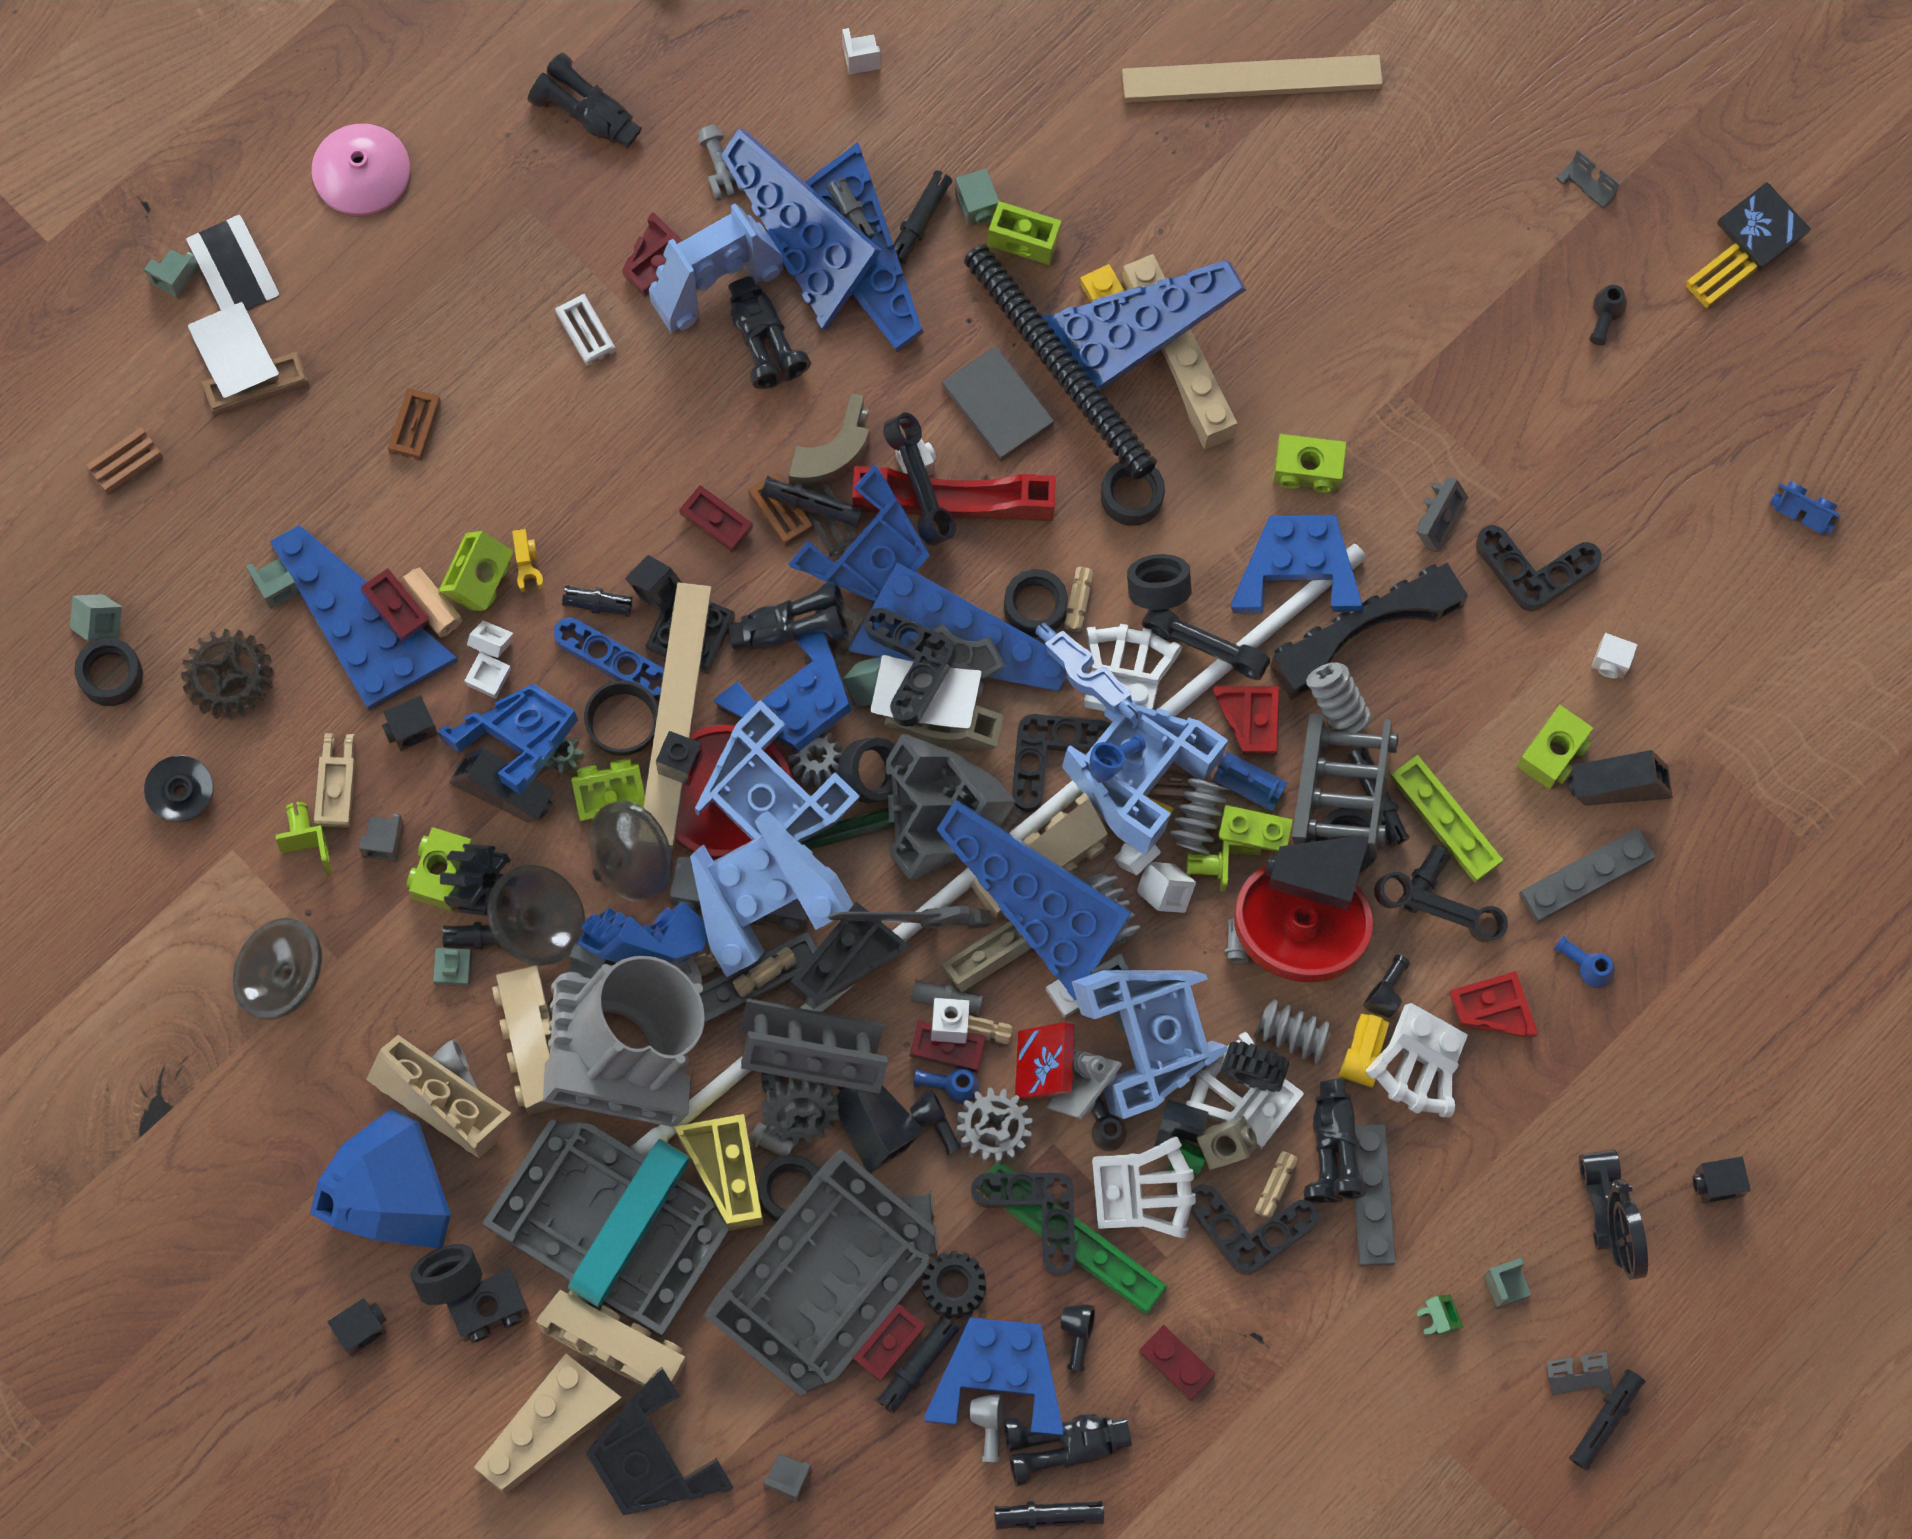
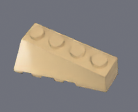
M1083 793L1075 800L1078 803V807L1068 815L1060 811L1051 818V822L1045 827L1046 832L1042 835L1039 832H1033L1023 840V843L1071 874L1078 869L1076 864L1086 857L1092 860L1105 850L1104 844H1106L1108 836L1086 793ZM974 878L972 880V890L986 909L990 910V914L995 921L1003 916L1008 919L989 892L982 887L977 878Z
M537 965L496 975L498 986L492 987L496 1007L503 1006L506 1019L499 1021L503 1039L511 1040L513 1052L507 1053L511 1074L518 1072L520 1085L514 1086L518 1106H525L528 1115L566 1107L543 1102L545 1062L550 1058L548 1041L551 1039V1031H549L550 1016Z
M399 1035L380 1049L366 1079L381 1092L389 1095L406 1107L407 1110L428 1122L437 1131L445 1134L478 1158H481L497 1143L511 1115V1112Z
M559 1290L536 1321L543 1334L642 1387L660 1367L664 1368L674 1385L687 1362L685 1356L681 1355L683 1349L678 1345L665 1339L660 1344L649 1338L652 1332L636 1323L629 1327L619 1322L618 1320L621 1317L619 1314L604 1306L599 1311L588 1305L589 1301L571 1290L569 1294Z

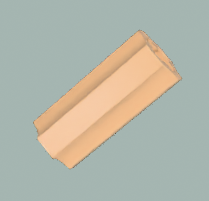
M420 567L413 569L399 581L428 616L429 625L440 638L447 636L457 629L463 621L460 614L444 595L438 592L439 589Z

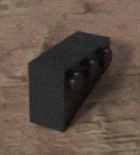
M856 901L848 912L869 911ZM840 921L793 977L787 988L814 1010L906 953L910 945L882 922Z

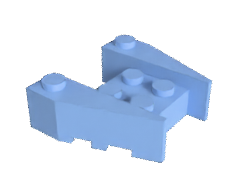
M737 204L731 205V214L678 244H676L674 239L668 241L663 254L666 258L665 265L658 266L656 275L659 278L658 282L651 283L649 288L650 302L670 333L678 329H688L699 318L697 290H706L715 284L716 279L727 273L730 275L734 274L743 267L748 275L752 276L756 285L762 281L769 282L775 279L783 270V256L764 227L759 222L756 223L750 215L747 216Z
M760 700L736 724L695 807V813L699 816L713 802L751 840H754L761 836L754 821L762 813L768 811L786 827L785 830L801 843L834 826L858 802L860 796L836 773L812 796H809L763 751L784 730L785 723Z
M1132 700V704L1143 712L1141 719L1137 720L1136 723H1132L1121 711L1113 714L1106 708L1104 716L1111 720L1112 723L1094 746L1101 742L1120 746L1128 742L1132 737L1140 735L1146 743L1144 751L1134 753L1125 758V763L1119 773L1106 782L1097 781L1090 774L1089 758L1093 747L1085 756L1070 745L1067 748L1062 768L1081 792L1086 793L1094 808L1116 836L1146 856L1165 832L1171 814L1146 796L1172 763H1175L1195 778L1205 781L1222 759L1228 740L1198 720L1192 718L1184 720L1169 715V711L1160 708L1155 711L1135 704L1136 701Z
M768 811L762 813L754 821L761 833L760 837L715 861L712 860L704 845L699 847L690 856L709 947L726 977L753 964L765 952L749 925L750 923L798 898L814 928L817 930L834 921L828 918L830 914L848 912L854 905L837 874L828 866L825 867L812 855L813 852L792 837L785 830L786 827Z
M1103 970L1072 981L1081 1015L1097 1019L1119 1011L1136 1068L1117 1074L1112 1084L1103 1089L1110 1114L1125 1119L1156 1108L1177 1087L1181 1088L1190 1081L1189 1078L1204 1066H1209L1227 1052V1045L1215 1041L1206 1042L1192 993L1191 985L1208 980L1206 974L1193 970Z

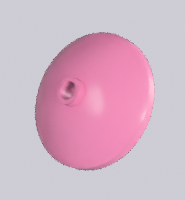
M353 124L334 131L319 145L312 161V179L319 196L331 208L352 216L373 215L392 206L406 190L411 173L408 153L402 142L390 131L372 124ZM356 157L364 158L360 163L353 162Z

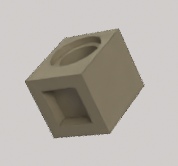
M1245 1116L1207 1127L1202 1135L1197 1137L1209 1170L1247 1159L1257 1149L1256 1133L1253 1127L1247 1124ZM1224 1136L1232 1138L1236 1148L1230 1147L1225 1142Z

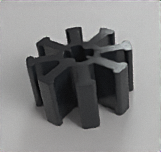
M463 844L464 852L451 851L446 857V860L450 861L456 869V873L441 872L440 884L455 886L450 894L444 897V901L448 906L461 907L459 908L460 913L490 916L492 915L490 907L503 909L508 903V899L503 897L498 887L514 886V875L500 874L506 863H510V858L506 853L494 852L496 850L495 846Z

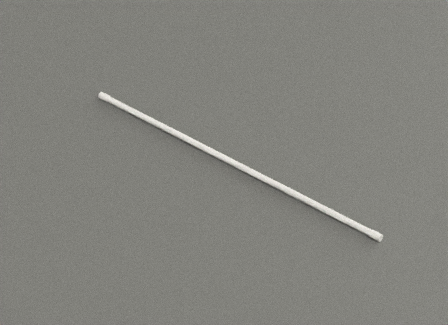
M1352 544L1346 549L1352 570L1366 560L1365 553L1358 545ZM1312 580L1237 642L1236 645L1241 646L1245 644L1258 648L1330 588L1333 580ZM1217 659L1164 703L1160 709L1169 711V715L1175 717L1233 669L1232 665ZM1072 780L1009 834L1023 842L1033 832L1037 833L1051 821V818L1060 811H1063L1083 793ZM967 868L915 912L948 907L972 887V880L976 876ZM901 923L892 931L906 942L921 930L923 926H921V923ZM851 987L844 990L843 992L836 995L827 1002L823 1003L814 1010L806 1003L800 1008L823 1012L828 1006H830L834 1001H836ZM742 1057L689 1100V1114L677 1126L689 1124L751 1072V1070L741 1069ZM660 1124L658 1127L651 1129L630 1148L647 1157L659 1139L667 1143L676 1134L675 1127Z

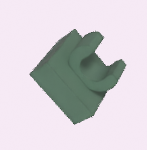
M436 948L434 985L469 986L471 949Z

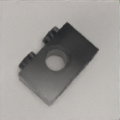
M511 1269L480 1281L465 1296L446 1303L460 1337L464 1342L471 1340L472 1343L488 1338L492 1335L490 1330L504 1325V1328H510L523 1322V1315L530 1313ZM487 1300H493L498 1303L496 1313L490 1317H484L479 1314L481 1304Z

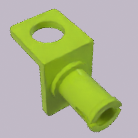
M296 802L298 815L293 803L287 805L286 813L290 832L275 836L280 852L285 854L319 846L326 874H332L326 837L321 825L310 827L308 805L304 802Z
M1223 840L1221 852L1218 855L1188 853L1187 875H1217V879H1220V892H1225L1228 885V855H1260L1262 849Z

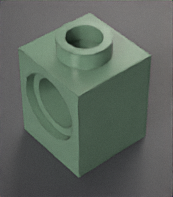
M987 168L957 177L955 180V193L967 225L975 223L984 225L991 222L999 199Z

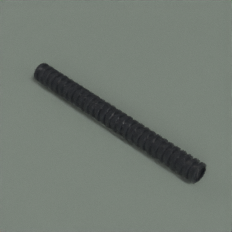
M986 244L976 246L970 250L964 259V264L970 268V272L973 275H976L977 281L982 282V287L987 290L990 297H993V301L999 305V309L1005 312V316L1011 320V324L1017 327V332L1023 335L1024 341L1029 342V347L1034 350L1037 357H1040V361L1046 365V369L1052 372V376L1058 380V384L1064 387V392L1070 395L1072 402L1076 403V407L1079 410H1082L1083 416L1088 418V422L1092 426L1095 425L1094 430L1100 433L1101 439L1106 441V445L1110 449L1113 448L1112 453L1115 456H1119V462L1125 464L1124 468L1131 472L1130 476L1133 479H1141L1152 472L1157 464L1156 458L1151 456V452L1147 448L1144 449V443L1138 441L1139 437L1137 434L1132 433V428L1129 425L1126 426V420L1120 418V413L1114 410V405L1108 402L1107 396L1102 395V390L1096 387V382L1092 379L1090 380V375L1084 372V367L1078 364L1077 358L1072 357V352L1066 349V344L1060 342V337L1055 334L1052 327H1048L1049 323L1047 320L1043 319V315L1039 311L1037 312L1036 306L1031 304V300L1027 296L1025 297V292L1019 289V285L1013 282V277L1007 274L1006 268L1002 267L995 254L990 252V248Z

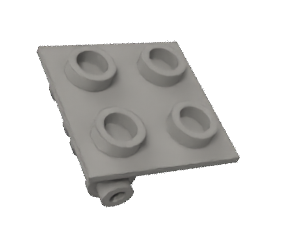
M1074 1049L1072 1066L1074 1079L1071 1093L1054 1096L1046 1108L1081 1119L1093 1109L1095 1100L1103 1089L1111 1085L1115 1080L1116 1072L1122 1066V1063Z

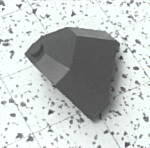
M901 734L886 759L887 774H892L893 795H888L889 822H894L895 843H891V858L909 880H916L959 859L957 854L937 831V828L955 800L963 803L998 827L1001 826L1016 801L994 776L964 756L910 735Z

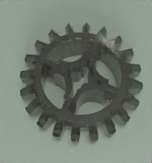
M224 629L222 637L218 638L216 633L211 631V641L206 643L204 639L199 638L198 643L201 648L199 650L189 648L188 652L193 659L183 660L182 664L187 669V671L181 673L182 680L187 682L183 686V690L186 694H191L189 700L192 705L200 704L199 710L203 714L211 710L213 718L218 719L224 711L227 720H232L233 712L238 711L239 715L245 718L246 711L244 708L250 706L252 710L257 711L258 706L255 700L266 701L268 697L263 690L273 688L272 681L268 679L275 675L274 669L269 666L273 662L269 654H265L266 648L264 644L256 645V638L253 635H249L244 639L243 631L238 629L234 636L231 637L230 631ZM225 653L221 659L211 661L214 657ZM240 654L249 657L254 662V674L247 673L246 669L240 667ZM230 670H233V672H234V674H228V673H229ZM202 674L207 675L210 680L216 681L215 688L217 691L215 695L203 689ZM238 688H245L240 693L231 696L234 690Z

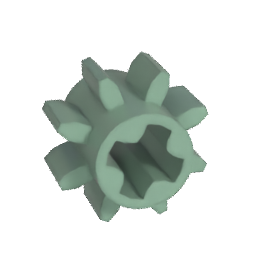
M566 737L546 762L545 767L547 771L555 768L559 770L560 777H563L564 772L570 769L577 772L576 759L584 758L583 751L574 750L579 745L577 737L571 741ZM559 750L562 753L568 752V756L566 758L562 755L556 756V752Z

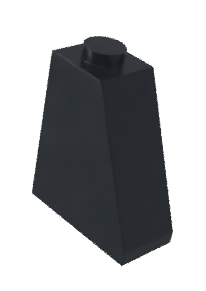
M485 748L464 755L449 782L450 784L526 822L535 821L538 818L542 819L547 814L552 804V801L549 800L553 793L552 789L534 779L525 792L520 795L502 783L498 772L509 764L508 762Z
M1653 750L1572 765L1573 776L1569 777L1570 791L1572 796H1576L1585 806L1673 798L1669 767Z
M1355 836L1279 846L1277 856H1269L1264 873L1265 876L1271 877L1268 888L1348 911L1369 837Z
M883 1085L880 1094L837 1086L840 1091L837 1094L839 1118L865 1169L870 1174L905 1153L923 1133L924 1129Z

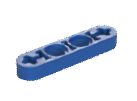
M571 617L564 618L555 625L554 638L562 650L617 681L625 680L640 684L653 695L655 700H660L661 687L657 686L654 690H651L650 682L641 677L643 668H647L645 671L646 677L652 680H657L658 677H661L663 681L664 668L577 619ZM574 628L577 638L584 641L582 650H579L581 646L578 640L570 637L565 641L562 631L569 632ZM593 644H605L608 648L607 654L600 659L591 657L589 649ZM625 659L633 660L637 664L636 671L630 675L621 674L617 668L619 663Z

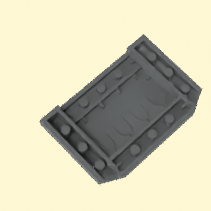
M549 1120L482 1225L503 1241L570 1281L646 1157L590 1123L558 1122V1120ZM678 1180L604 1300L605 1304L661 1337L665 1335L729 1234V1228L722 1220L708 1195L685 1181Z
M840 1149L826 1161L716 1295L705 1312L704 1317L801 1396L814 1387L823 1383L827 1384L838 1378L856 1353L925 1271L930 1257L928 1253L932 1236L935 1235L936 1228Z

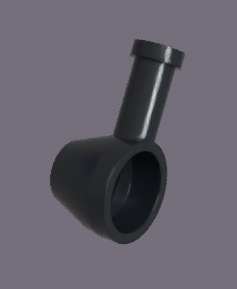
M1609 285L1604 287L1594 298L1593 308L1599 317L1589 340L1595 345H1605L1611 320L1620 318L1626 310L1627 298L1620 286ZM1608 295H1615L1618 300H1611Z
M1399 954L1395 955L1393 963L1383 979L1377 983L1367 996L1363 1004L1366 1009L1389 1018L1397 1011L1402 1003V999L1394 986L1404 970L1410 966V961Z
M930 1090L924 1093L910 1107L913 1118L921 1127L935 1126L946 1148L945 1152L947 1155L961 1149L960 1143L956 1139L934 1091Z
M1099 1095L1091 1110L1096 1120L1092 1127L1091 1137L1098 1148L1104 1151H1113L1122 1146L1126 1139L1127 1131L1124 1123L1118 1117L1108 1115ZM1106 1125H1113L1117 1132L1115 1135L1109 1136L1104 1132V1127Z
M1080 1304L1065 1307L1063 1310L1061 1329L1074 1336L1070 1363L1067 1364V1369L1081 1372L1085 1370L1083 1365L1087 1343L1091 1337L1095 1320L1094 1305Z

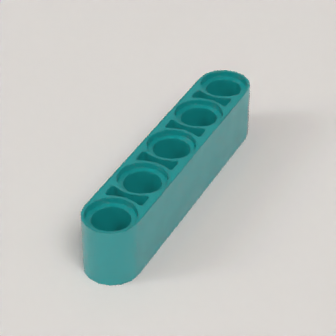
M659 1139L654 1144L574 1273L568 1285L569 1290L597 1307L604 1302L690 1161L688 1155L662 1139Z

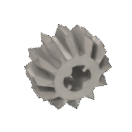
M827 733L823 739L819 735L800 751L791 748L794 754L788 756V763L795 765L791 769V774L794 777L802 775V785L806 786L812 779L814 780L815 788L818 789L821 787L822 779L827 781L832 774L836 773L838 775L839 759L842 755L839 752L843 749V744L841 741L832 743V733ZM816 755L818 758L823 757V762L818 763L816 760L811 761V756Z

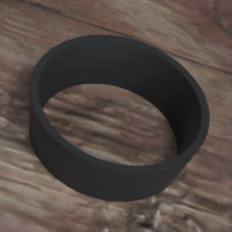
M625 680L613 681L598 688L589 698L584 712L585 727L593 741L604 751L618 756L632 755L643 750L652 741L655 734L658 705L653 695L640 684ZM619 694L633 695L643 700L650 708L654 720L653 730L650 735L640 744L626 749L611 748L597 740L593 731V717L598 706L609 697Z

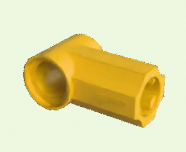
M1371 1014L1360 1015L1351 1047L1347 1049L1339 1078L1373 1088L1376 1078L1371 1079L1366 1073V1069L1381 1053L1389 1022Z

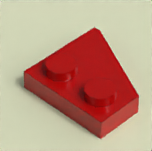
M1213 686L1214 695L1243 755H1278L1279 686Z

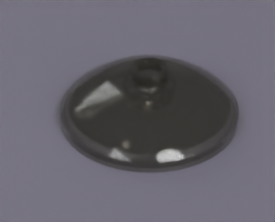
M615 801L602 807L594 816L589 831L590 855L598 875L613 892L624 899L643 902L658 896L667 886L672 871L671 849L661 825L649 811L634 802Z
M523 865L513 868L497 880L489 894L487 914L491 930L499 944L509 954L522 962L538 966L556 964L570 956L574 945L579 942L584 933L581 927L585 922V913L580 897L563 876L549 868L538 865ZM523 919H526L529 922L530 927H528L524 923Z
M281 918L266 923L249 937L239 952L233 971L234 994L239 1005L247 1013L264 1020L278 1019L294 1012L307 1000L317 984L322 967V948L316 933L308 925L298 920Z

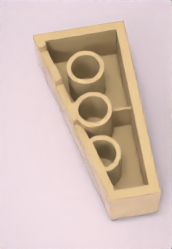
M565 1354L477 1462L474 1469L506 1495L541 1468L553 1456L566 1449L575 1439L589 1431L601 1419L623 1405L622 1397L568 1354Z

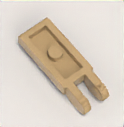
M325 733L322 757H319L314 824L315 826L321 825V827L350 828L355 774V735L346 734L344 739V758L333 757V749L335 748L333 734Z

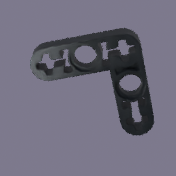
M1496 525L1484 527L1476 540L1478 553L1516 603L1527 611H1536L1593 574L1602 559L1601 552L1595 544L1582 542L1536 572L1501 527ZM1487 536L1490 539H1499L1497 548L1503 554L1499 560L1495 559L1499 553L1495 546L1489 545L1487 547L1485 545ZM1580 553L1584 556L1589 554L1592 556L1590 565L1587 562H1583L1574 571L1572 565L1577 563L1581 556ZM1513 560L1520 565L1521 572L1516 576H1510L1504 572L1503 563ZM1554 569H1561L1567 574L1568 581L1564 584H1556L1550 579L1549 573ZM1525 576H1528L1525 582L1526 587L1531 592L1534 590L1539 592L1536 598L1537 601L1533 597L1529 599L1525 597L1527 589L1521 582Z
M875 608L869 611L864 619V627L869 638L874 642L914 659L912 666L890 704V710L896 723L905 727L913 726L924 715L952 666L956 656L955 649L951 640L945 635L887 609ZM882 620H885L887 627L894 631L893 638L890 630L880 627L876 631L873 625L874 622L881 623ZM912 631L919 635L918 641L912 646H906L900 642L901 637L906 632ZM926 639L929 644V647L935 650H940L943 646L946 655L939 654L937 658H935L933 651L930 648L925 647ZM922 673L932 676V682L925 688H919L914 685V679ZM908 691H911L915 695L911 702L914 711H907L902 715L900 706L907 707L912 698Z
M1030 714L1023 717L1017 732L1012 797L1016 801L1014 807L1023 813H1032L1040 807L1043 797L1047 750L1067 751V748L1071 745L1081 753H1088L1097 742V739L1086 737V744L1080 743L1082 728H1087L1086 735L1096 736L1098 730L1105 732L1111 724L1103 720ZM1030 724H1036L1037 730L1048 732V725H1053L1052 741L1047 740L1048 733H1037L1036 738H1030L1029 732L1023 730L1029 729ZM1063 726H1069L1076 731L1077 736L1071 742H1063L1057 736L1058 730ZM1028 755L1035 756L1040 762L1039 768L1033 772L1025 771L1020 765L1023 757ZM1025 780H1032L1031 795L1037 796V798H1031L1030 803L1026 804L1023 803V797L1018 796V794L1024 793Z
M986 1173L976 1177L971 1186V1197L975 1204L980 1207H1041L1043 1267L1048 1274L1054 1277H1062L1070 1273L1075 1261L1074 1192L1070 1178L1062 1173ZM1001 1181H1008L1006 1188L1008 1200H1001L1002 1192L991 1193L990 1199H983V1193H977L976 1189L982 1188L983 1182H990V1187L993 1189H1002ZM1025 1181L1032 1187L1030 1197L1021 1200L1012 1194V1186L1016 1182ZM1055 1181H1059L1062 1188H1067V1192H1062L1060 1199L1061 1206L1068 1205V1210L1063 1208L1047 1210V1205L1054 1207L1053 1192H1048L1047 1188L1053 1187ZM1056 1215L1064 1217L1068 1222V1229L1063 1234L1052 1233L1048 1228V1221L1051 1217ZM1047 1240L1054 1242L1069 1240V1245L1062 1243V1257L1069 1259V1262L1063 1263L1062 1269H1056L1055 1263L1049 1262L1048 1258H1053L1055 1255V1244L1048 1245Z
M1199 1185L1191 1191L1195 1193L1196 1203L1198 1201L1197 1194L1200 1193L1203 1197L1210 1195L1212 1200L1209 1205L1214 1213H1216L1218 1208L1222 1209L1223 1213L1216 1215L1211 1223H1207L1205 1220L1211 1214L1204 1206L1198 1209L1194 1204L1190 1213L1231 1267L1242 1275L1255 1273L1309 1233L1316 1226L1319 1218L1318 1210L1312 1202L1298 1200L1249 1234L1224 1199L1212 1186ZM1296 1209H1299L1301 1212L1308 1210L1310 1212L1308 1217L1310 1224L1306 1225L1303 1221L1299 1222L1292 1228L1296 1235L1291 1236L1288 1226L1280 1220L1285 1218L1288 1224L1296 1217ZM1223 1220L1231 1222L1235 1228L1234 1236L1229 1239L1220 1238L1215 1232V1226L1218 1222ZM1270 1228L1279 1229L1284 1235L1283 1244L1278 1247L1270 1246L1265 1241V1232ZM1257 1238L1261 1249L1269 1255L1264 1257L1262 1251H1260L1252 1259L1253 1266H1250L1248 1263L1241 1265L1238 1262L1241 1257L1239 1251L1243 1250L1245 1253H1249L1255 1249L1257 1244L1252 1240Z

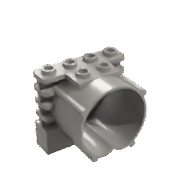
M633 956L623 959L614 965L604 964L592 978L583 977L576 972L560 974L551 985V993H553V1001L550 1004L552 1020L549 1022L551 1039L548 1041L550 1058L545 1062L543 1102L671 1127L677 1126L689 1114L690 1075L685 1074V1068L689 1064V1057L686 1054L698 1042L703 1031L705 1017L700 997L703 986L699 983L693 984L687 975L673 964L650 956ZM603 1012L620 1014L632 1020L642 1029L650 1045L645 1048L635 1049L622 1044L608 1027Z

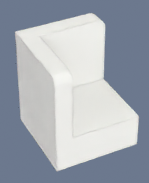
M849 28L842 29V46L849 75L881 69V52L879 46L876 45L874 34L851 38Z
M1150 862L1144 869L1137 893L1158 911L1185 913L1196 882L1175 864Z

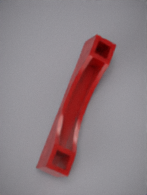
M854 466L852 505L863 507L862 512L879 513L880 510L854 488L871 467ZM878 467L905 513L922 515L909 475L887 467ZM1020 474L990 480L929 478L939 507L948 510L952 516L1053 521L1056 475Z

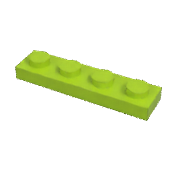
M1416 755L1390 775L1392 782L1474 883L1502 864V857L1419 755Z

